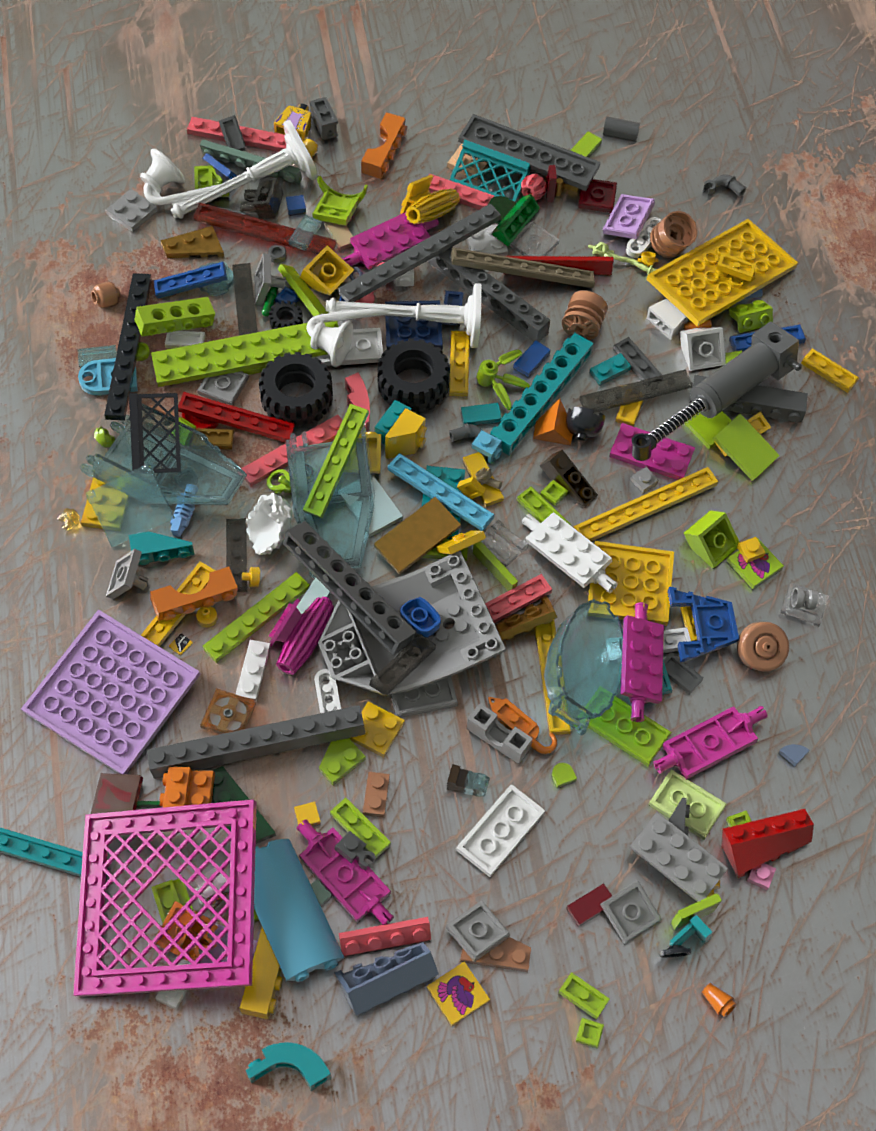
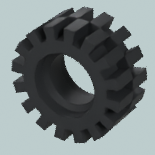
M288 300L287 303H284V301H281V304L275 303V307L272 306L271 310H269L271 329L303 324L301 307L297 306L295 302L291 304V301ZM285 315L293 317L290 321L279 320L280 317Z

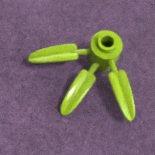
M519 349L503 354L499 357V362L497 363L492 360L482 361L476 375L477 381L481 386L487 387L494 384V391L509 411L512 407L510 398L502 383L497 384L495 378L521 388L530 387L529 383L510 374L497 375L499 365H506L522 355V351Z

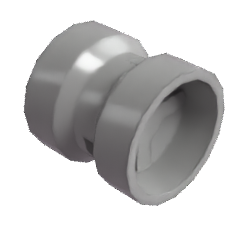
M795 588L791 599L792 607H805L808 610H815L818 602L817 590L809 589L804 591L803 588Z

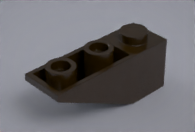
M563 449L552 454L540 465L551 481L555 480L567 489L568 495L583 507H586L598 496Z

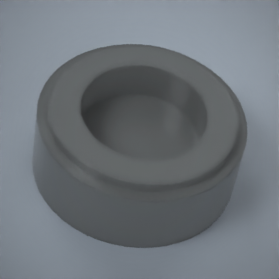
M273 245L268 250V254H271V261L274 263H281L287 257L286 249L281 245Z

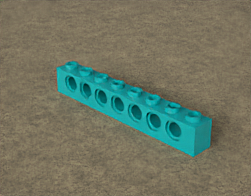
M574 333L571 338L568 337L565 340L562 349L555 352L553 360L545 364L542 373L535 376L532 385L529 388H525L520 400H516L513 403L511 411L505 413L501 418L500 424L494 426L490 432V435L502 440L501 449L503 453L508 456L511 455L536 424V421L545 413L592 355L594 343Z

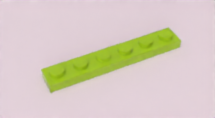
M353 404L349 405L303 508L305 513L323 518L369 415L367 409Z
M295 572L202 646L203 650L217 663L283 611L289 602L293 603L302 596L310 585Z

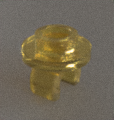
M66 508L63 511L64 514L57 518L61 522L66 521L61 526L65 530H69L73 525L77 526L80 523V516L74 509Z

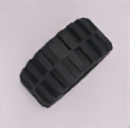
M408 339L405 342L401 340L397 342V345L392 344L388 347V350L382 353L377 368L378 389L382 398L385 401L388 400L390 406L394 400H397L410 407L412 412H424L425 409L428 408L430 410L435 407V404H440L448 393L450 364L448 363L447 356L443 354L439 347L435 348V344L431 342L425 343V340L419 339V341ZM407 369H419L426 372L430 377L422 382L411 383L402 380L397 375Z
M295 352V354L286 353L283 357L278 356L274 358V362L270 361L261 372V377L259 378L260 399L262 407L268 416L294 423L297 427H302V424L310 425L313 424L314 420H320L323 418L322 414L325 415L329 411L333 401L332 376L328 371V367L324 363L321 364L320 359L312 358V355L307 353L305 355H301V352ZM295 382L305 383L313 388L309 393L299 397L287 396L280 392L284 386Z

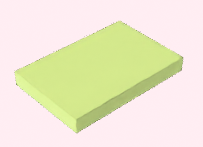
M671 769L648 805L670 818L681 799L687 798L686 805H690L689 818H685V826H688L690 832L705 840L727 804Z

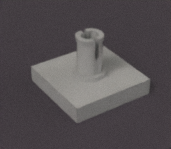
M263 253L254 275L255 305H263L270 286L281 289L285 287V277L271 275V254Z
M133 549L116 561L106 597L115 599L132 588V585L141 590L146 588L148 578L136 573L141 551Z

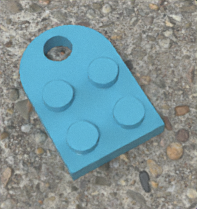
M116 358L93 360L86 363L78 374L81 388L91 395H108ZM136 365L130 392L138 391ZM87 376L93 377V379L90 381L84 380V378Z

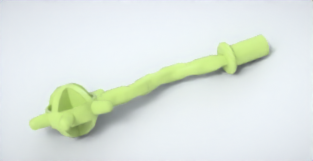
M599 242L594 246L588 245V248L593 250L592 254L596 257H613L614 260L628 262L643 271H647V275L657 270L652 265L647 267L637 260L614 254V251L609 250V246L606 243Z

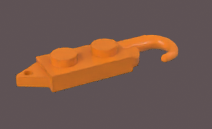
M488 697L491 710L497 714L498 721L507 729L513 730L514 727H517L532 737L531 747L541 754H548L555 750L557 738L553 733L549 734L552 744L550 746H543L536 740L539 734V727L536 722L507 698Z

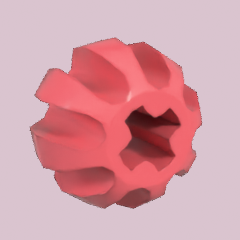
M538 174L528 175L521 182V193L524 196L532 194L535 201L539 200L545 195L547 184L544 178Z

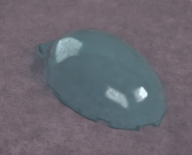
M595 599L579 605L559 625L545 661L544 680L548 698L551 700L548 713L552 716L556 715L576 729V733L579 735L586 733L590 719L602 716L613 705V699L618 695L621 688L622 626L619 617H615L609 609L611 605L606 601L599 602Z

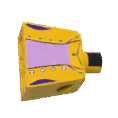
M300 104L298 108L287 106L274 121V133L285 135L283 123L290 120L301 140L305 141L308 138L312 124L309 107L306 104Z

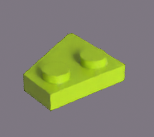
M349 738L332 741L322 759L319 771L334 785L365 761L366 756Z

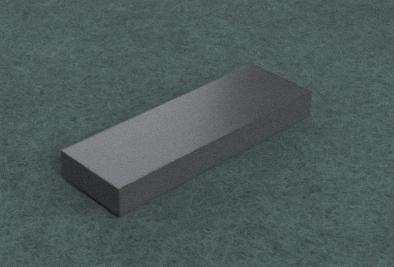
M629 337L614 345L613 349L616 353H621L631 365V370L646 387L662 379L663 375Z

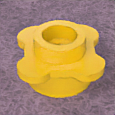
M650 251L642 252L641 258L637 259L638 262L648 267L654 265L659 260L656 258V254Z

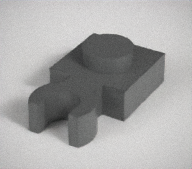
M351 831L335 845V850L350 863L356 859L363 870L368 868V864L364 859L374 862L376 858L374 853L364 851L367 844Z

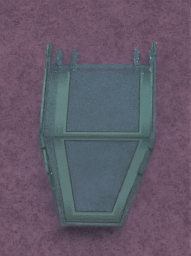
M142 403V407L149 412L151 407ZM155 409L151 413L158 421L165 415ZM142 410V416L144 417L146 413ZM127 414L125 421L118 420L120 423L111 422V429L120 435L105 456L97 453L94 456L88 455L86 461L93 465V467L85 463L80 465L81 471L87 476L94 477L144 503L229 505L247 477V474L234 461L221 453L220 448L208 441L206 435L179 422L181 472L140 475L132 471L130 416ZM149 416L143 421V427L148 431L157 424ZM167 416L161 424L170 431L175 425V421ZM158 426L151 434L160 441L167 432ZM143 430V438H144V436H145L147 433ZM169 435L162 444L171 450L176 445V440ZM150 436L144 441V447L149 451L157 444ZM159 445L152 454L161 461L168 452ZM169 455L163 464L167 468H177L176 459ZM149 456L144 461L145 469H153L158 462L152 456Z
M365 424L361 430L362 438L357 439L322 519L305 513L303 508L333 442L308 445L307 432H302L303 446L297 447V438L295 433L290 434V440H286L293 512L297 524L306 521L353 569L362 568L375 506L372 464Z

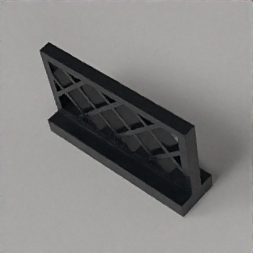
M129 393L133 475L181 472L178 393ZM165 398H174V406L169 411L160 404ZM142 399H151L156 404L148 412L142 407ZM157 406L166 412L160 421L151 415ZM142 410L146 413L144 417L142 416ZM168 415L175 421V425L170 431L161 424ZM148 416L157 423L150 431L143 427V421ZM158 426L167 432L160 441L151 434ZM143 430L147 433V434L144 436V438H143ZM169 435L176 440V445L171 450L162 444ZM148 436L157 442L151 451L144 447V441ZM159 445L168 452L161 461L152 454ZM169 455L176 459L177 468H167L163 464ZM149 456H152L158 462L153 469H145L144 461Z

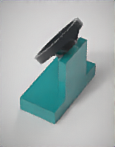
M695 915L690 920V923L670 940L668 949L660 951L659 955L662 958L691 955V949L682 946V944L694 933L706 944L712 938V931Z

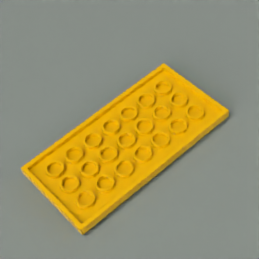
M746 219L651 272L646 280L696 326H699L797 267L798 262L752 221ZM721 253L756 264L751 281L749 282L715 270Z

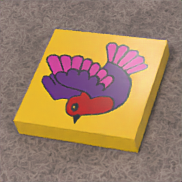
M465 961L426 986L451 1027L490 1002L489 997Z

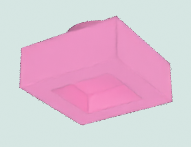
M763 863L761 868L755 871L751 869L747 882L768 890L776 868Z

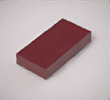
M556 165L548 166L546 181L547 203H554L557 181Z
M603 883L569 904L566 909L579 927L602 913L604 910L600 904L612 897V895Z

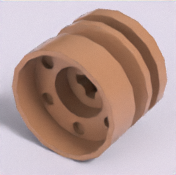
M673 211L653 227L650 233V242L653 249L662 257H676L695 242L698 232L696 223L685 212Z
M590 291L575 292L571 296L568 308L562 319L561 325L564 331L570 336L577 333L587 340L595 339L605 319L608 305L596 293Z

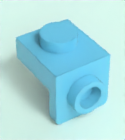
M483 430L473 441L471 447L487 456L488 463L490 464L495 459L498 460L503 451L501 449L502 440Z

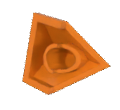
M560 398L536 421L533 439L571 446L573 434L567 428V412Z

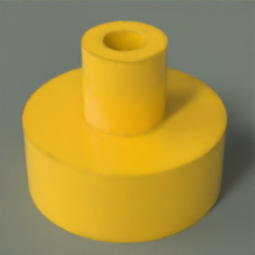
M250 567L249 573L242 572V580L249 581V587H259V567Z
M212 606L208 608L201 607L196 613L198 624L205 628L214 626L218 620L217 612Z

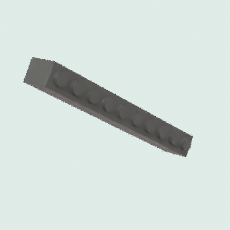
M360 705L148 749L149 770L153 778L157 779L163 777L164 773H168L169 767H190L192 771L365 735V728Z

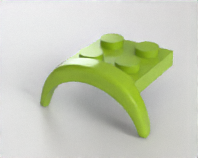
M318 176L317 182L324 195L312 213L313 219L347 226L357 206L366 195L368 185L365 184L363 191L353 195L342 194L330 188L322 177Z

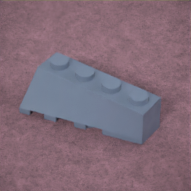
M424 942L395 951L393 957H377L374 963L362 966V963L354 965L352 971L343 973L342 970L334 972L356 1016L366 1013L371 1008L381 1003H386L391 998L408 992L413 987L428 982L433 977L439 975L431 951Z

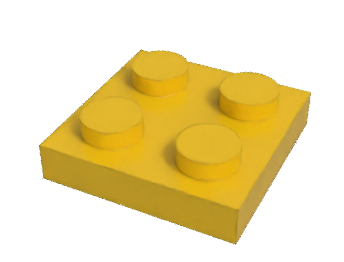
M368 701L361 712L365 735L349 739L384 758L404 726L405 720Z

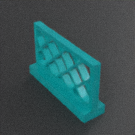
M464 140L461 153L449 180L494 195V197L501 196L499 193L505 197L503 192L513 188L515 194L511 200L516 203L522 188L521 182L529 175L530 163ZM464 155L472 156L474 162L464 166L462 161ZM488 162L490 168L480 171L478 163ZM476 165L479 173L469 177L466 169ZM504 168L506 174L496 177L494 169ZM465 171L467 178L463 180L455 179L458 172ZM492 171L495 179L485 183L482 175ZM515 173L521 174V180L513 183L510 175ZM480 176L483 184L474 186L471 180ZM508 177L511 185L501 188L499 180ZM497 182L500 190L490 192L487 186Z

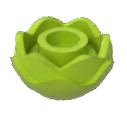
M102 426L96 428L94 433L96 441L104 448L113 447L116 442L115 437L111 436L108 430Z

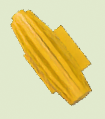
M428 175L408 185V192L402 201L400 214L406 212L407 220L413 224L430 222L446 215L460 202L459 193L455 189H444L431 193L429 188L434 176Z

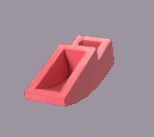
M357 372L345 378V389L348 393L347 406L349 407L350 404L369 411V415L362 428L367 433L370 429V403L364 381Z

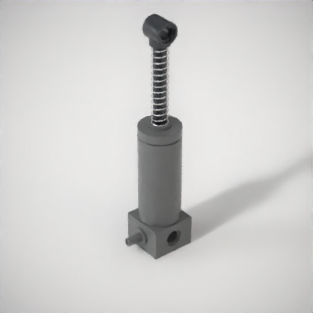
M770 321L752 334L751 346L691 389V404H688L680 412H677L678 414L666 420L665 424L659 425L652 433L634 435L632 438L633 458L638 461L649 459L652 450L656 448V444L659 441L662 442V439L670 436L671 432L673 434V431L681 428L682 424L684 426L685 423H688V420H692L693 416L695 418L696 415H699V412L707 418H713L768 377L772 376L776 380H780L793 369L796 371L801 370L802 365L797 362L799 340Z

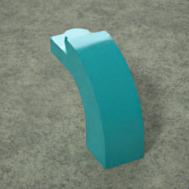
M290 1042L276 1043L263 1048L262 1053L265 1059L261 1060L259 1058L248 1065L249 1068L245 1070L250 1082L253 1083L277 1068H291L303 1076L311 1091L332 1079L329 1069L319 1055L308 1047Z

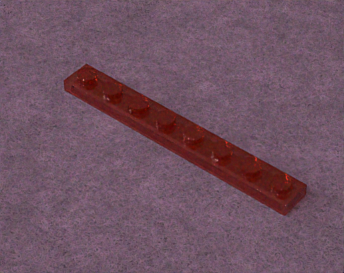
M199 203L194 214V221L317 255L327 245L334 251L337 244L335 239L204 203Z

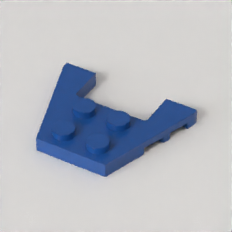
M675 587L668 588L670 607L690 606L692 608L698 640L678 643L680 662L691 660L738 642L739 635L732 602L710 596H697L690 591L688 593L678 591Z

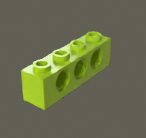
M202 297L139 306L136 308L135 322L141 336H152L161 333L213 326L216 313L209 298Z

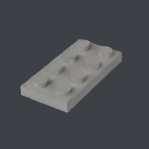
M658 812L655 813L629 847L697 902L707 897L728 869V867Z

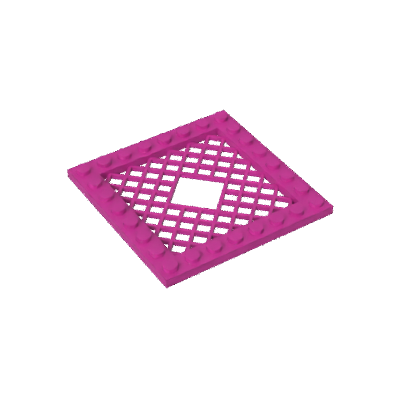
M255 800L85 815L73 996L85 997L252 986L257 807ZM204 828L215 829L209 834ZM194 829L189 836L183 831ZM223 829L229 835L219 844L213 837ZM201 830L207 838L198 846L192 839ZM173 831L168 838L162 833ZM180 832L186 839L177 848L171 840ZM145 833H152L147 839H145V837L142 835ZM159 834L165 841L155 849L150 842ZM122 835H131L126 841L121 837ZM138 836L143 841V844L134 851L129 844ZM117 837L122 845L114 853L108 846ZM230 840L231 854L224 849V847L230 842ZM212 841L217 848L208 856L202 849ZM190 842L196 850L187 858L181 851ZM169 844L175 851L166 860L160 852ZM148 846L154 853L144 861L139 854ZM127 848L132 855L123 863L118 856ZM222 851L228 858L219 867L213 859ZM107 852L111 855V857L108 860ZM201 853L206 860L197 868L191 861ZM179 854L185 862L176 870L170 863ZM158 856L164 863L155 872L149 864ZM137 858L143 865L133 873L128 866ZM116 860L121 867L112 875L107 868ZM211 863L217 870L208 879L202 871ZM229 863L230 877L223 871ZM190 865L195 872L186 880L180 873ZM168 866L194 895L163 928L136 899ZM147 868L152 876L144 884L138 876ZM126 870L131 877L122 885L117 878ZM221 873L227 881L218 889L212 882ZM106 874L110 877V879L107 882ZM200 875L205 883L196 891L190 884ZM135 880L141 888L132 896L127 891V888ZM114 882L120 889L111 898L106 890ZM230 885V887H229V899H228V898L223 894V892H224V891L227 889V887ZM210 886L216 893L207 902L201 894ZM124 892L130 900L121 908L115 901ZM220 896L227 904L217 912L211 905ZM106 897L109 901L104 906V900ZM199 898L205 905L196 914L190 906ZM134 903L140 911L131 919L125 911ZM113 905L119 912L109 920L104 913ZM209 908L215 917L206 925L200 917ZM229 909V919L227 922L222 915ZM187 910L193 918L184 926L178 919ZM144 913L150 921L141 929L135 922ZM123 915L127 919L128 924L120 931L114 923ZM103 919L108 923L104 928ZM220 920L226 927L217 936L210 928ZM198 921L204 929L194 937L189 929ZM176 923L182 930L173 939L167 931ZM154 924L160 932L151 940L145 933ZM133 926L139 933L130 942L124 934ZM112 928L117 935L108 943L103 938V935ZM208 932L214 940L205 948L199 940ZM227 932L228 946L221 940ZM186 933L193 941L184 950L177 942ZM165 935L171 943L161 951L156 943ZM143 936L149 944L140 953L134 945ZM121 938L127 946L118 954L113 946ZM102 943H103L106 947H105L104 950L101 952ZM219 943L225 951L216 960L210 951ZM197 944L203 952L194 961L188 955V952ZM173 946L181 952L174 962L166 956ZM153 947L159 956L150 964L144 956ZM132 949L137 957L128 965L123 957ZM110 950L116 958L107 967L101 959ZM206 955L214 962L199 964ZM227 956V962H221ZM184 957L191 963L177 965ZM164 959L170 966L156 965ZM140 960H142L148 966L142 968H134ZM120 961L126 969L113 968Z

